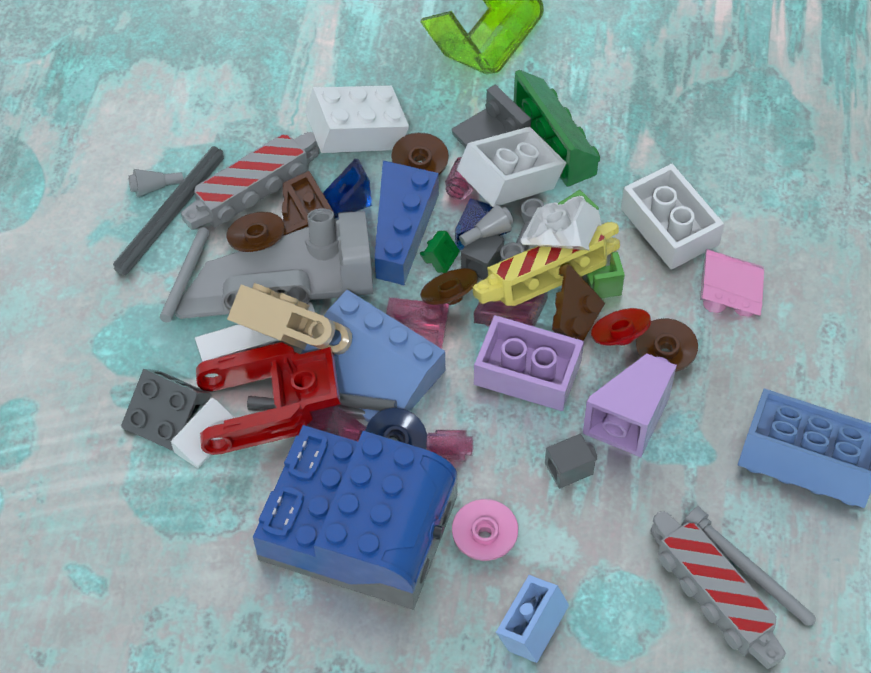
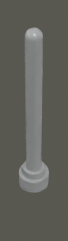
M697 506L688 514L681 526L687 522L697 524L727 558L807 626L815 623L816 617L811 611L711 526V521L707 519L709 515Z

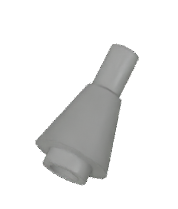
M133 169V175L128 176L130 191L136 192V196L140 197L161 189L165 185L180 184L183 181L182 172L163 174L161 172Z
M495 205L474 228L459 236L460 241L464 246H467L479 238L509 232L512 230V215L506 207L501 208L499 205Z

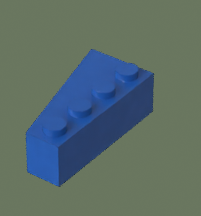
M383 160L374 257L376 279L405 285L439 196V173Z

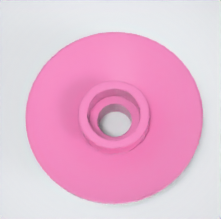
M480 499L466 504L457 512L452 524V535L456 546L462 553L475 560L490 561L503 557L514 547L518 537V523L513 512L504 504L495 500ZM481 532H488L491 536L482 538L479 534Z

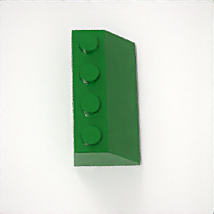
M522 70L515 71L513 102L531 118L530 127L566 162L560 175L566 187L596 176L598 162H600L599 152L595 146L589 144L583 129L580 126L577 127L572 120L569 109L562 106L556 91L550 88L545 80Z

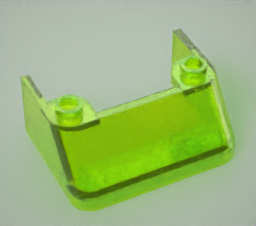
M483 0L488 9L469 33L466 32L452 11L424 17L420 20V23L446 57L488 75L498 73L541 19L544 12L542 0Z

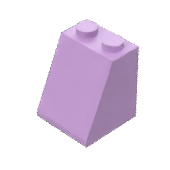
M646 353L589 396L586 404L583 434L642 457L670 398L677 365L670 363L665 358L654 357Z

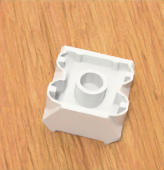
M583 196L573 197L560 205L553 202L543 207H538L521 238V243L523 245L590 251L589 243L597 227L601 226L599 210L586 202Z

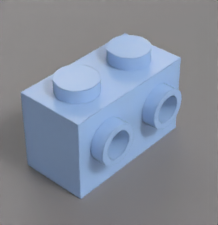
M528 575L496 631V634L509 652L533 662H538L569 607L558 585Z

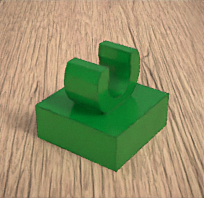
M437 231L434 237L427 241L428 246L425 251L420 252V256L425 263L432 264L437 273H447L460 250L447 231Z

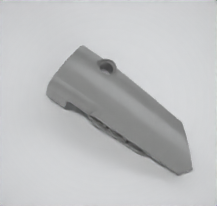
M321 208L315 209L308 213V227L282 236L277 243L269 248L256 252L239 251L206 262L197 278L182 295L174 315L184 319L229 314L241 284L252 288L253 284L256 283L277 293H283L296 298L306 304L310 300L338 298L346 290L357 296L373 294L365 211L338 213L339 220H334L333 211Z

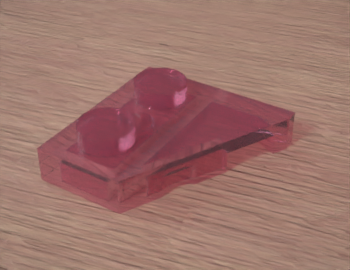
M547 292L516 306H506L500 300L484 304L479 302L473 312L474 323L485 324L490 327L493 317L496 315L535 327L548 299Z
M389 297L387 315L443 349L449 304L429 305L423 301Z

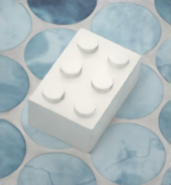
M392 85L313 87L305 110L321 153L392 150L396 142L406 136L409 128Z
M526 127L468 143L457 171L477 190L486 202L494 207L495 205H503L554 189L566 162L531 127Z
M673 163L624 187L621 210L671 270L705 253L706 249L711 250L720 245L724 228L723 221Z

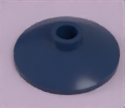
M401 408L384 409L375 414L366 426V432L386 438L394 437L399 442L422 449L427 448L428 438L426 429L421 420L408 410Z

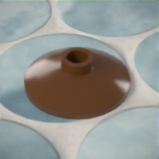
M418 132L408 134L399 139L392 149L391 159L393 163L436 172L440 175L448 164L449 154L446 145L438 137Z
M254 212L234 221L228 228L226 237L229 245L235 250L256 252L277 243L285 232V225L282 218L274 213Z
M467 268L443 273L423 287L420 293L421 299L429 305L457 304L477 284V273Z
M661 318L651 321L648 330L636 339V350L640 358L647 353L654 357L667 359L670 363L677 365L675 370L677 372L687 368L695 360L698 352V340L694 332L686 324L675 319ZM662 349H668L670 352L662 351Z

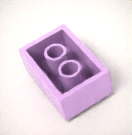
M494 315L474 364V385L563 411L582 361L584 341Z

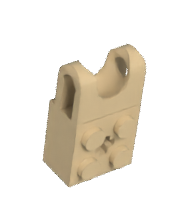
M256 283L253 284L252 288L240 285L227 318L229 321L304 350L306 345L309 344L319 349L331 347L334 354L341 355L349 349L352 342V333L346 326L334 322L323 315L309 311L310 305L283 293H277ZM335 330L340 331V343L335 346L330 345Z

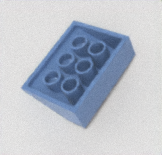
M346 290L324 315L330 320L346 326L352 333V342L349 349L341 355L334 354L339 393L396 400L397 408L411 411L446 371L445 350L349 290ZM335 330L330 342L332 346L340 343V331ZM307 344L305 350L303 349L300 354L320 349ZM362 409L365 411L363 416L367 422L380 412Z
M764 388L749 428L738 466L744 467L753 473H762L777 478L785 484H794L809 489L812 493L818 495L824 494L839 499L847 505L865 508L871 493V423Z

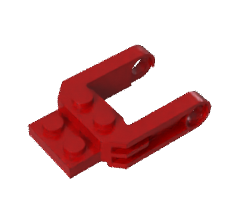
M280 342L201 362L196 367V383L200 389L217 391L272 377L274 405L276 407L224 420L223 424L204 429L200 432L201 449L205 453L219 455L299 435L303 425L307 426L312 421V411L340 405L335 359L331 347L299 354L294 351L293 347ZM207 374H218L215 377H205ZM213 438H222L219 440H211Z

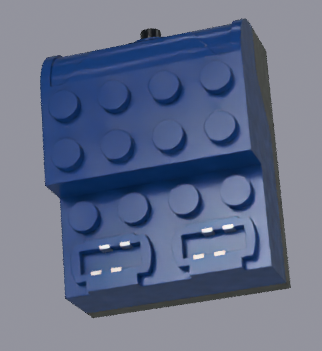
M303 425L299 435H296L285 459V466L274 491H271L259 517V524L253 535L258 560L414 610L457 498L456 469L449 461L434 452L373 433L362 431L359 441H354Z

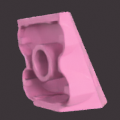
M706 249L700 300H703L704 307L709 312L720 313L726 307L733 308L740 316H761L764 266Z

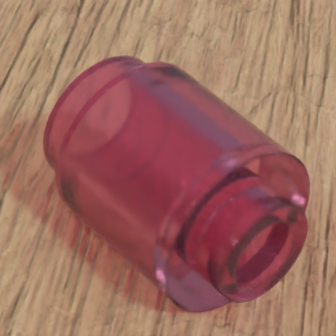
M458 157L455 160L445 181L447 194L458 200H463L471 195L474 189L457 171L462 157Z
M436 429L435 433L427 434V450L442 456L449 462H467V456H473L474 440L473 436H468L467 430Z

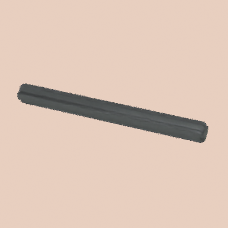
M212 146L114 261L113 266L116 272L122 275L129 273L195 194L196 185L205 181L224 159L221 149Z

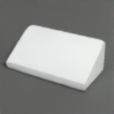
M211 398L173 438L171 444L174 453L199 469L212 455L205 453L201 449L200 432L210 426L223 424L224 420L235 417L217 400ZM213 438L211 440H219L222 438Z

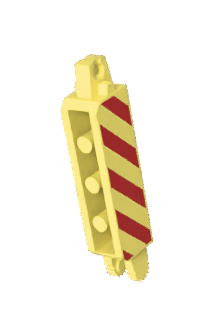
M607 222L598 226L589 243L590 251L536 246L487 267L488 277L473 286V296L482 304L500 300L506 306H516L561 286L563 276L558 274L560 267L569 264L581 277L606 266L608 261L607 255L620 248V240L612 237L618 234L619 227L615 222Z

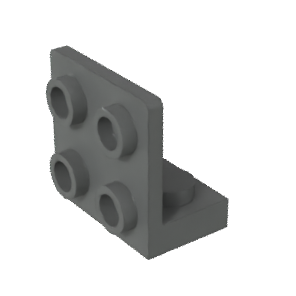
M495 84L487 89L486 109L453 127L452 135L466 148L470 142L530 127L531 118Z
M143 369L121 427L174 451L171 441L189 422L195 405H205L210 400L212 393L162 371Z

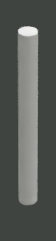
M200 227L160 314V319L163 322L169 323L173 318L210 234L207 228Z

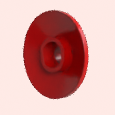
M628 308L612 312L594 324L591 336L600 345H628L648 330L651 325L650 314L638 308Z

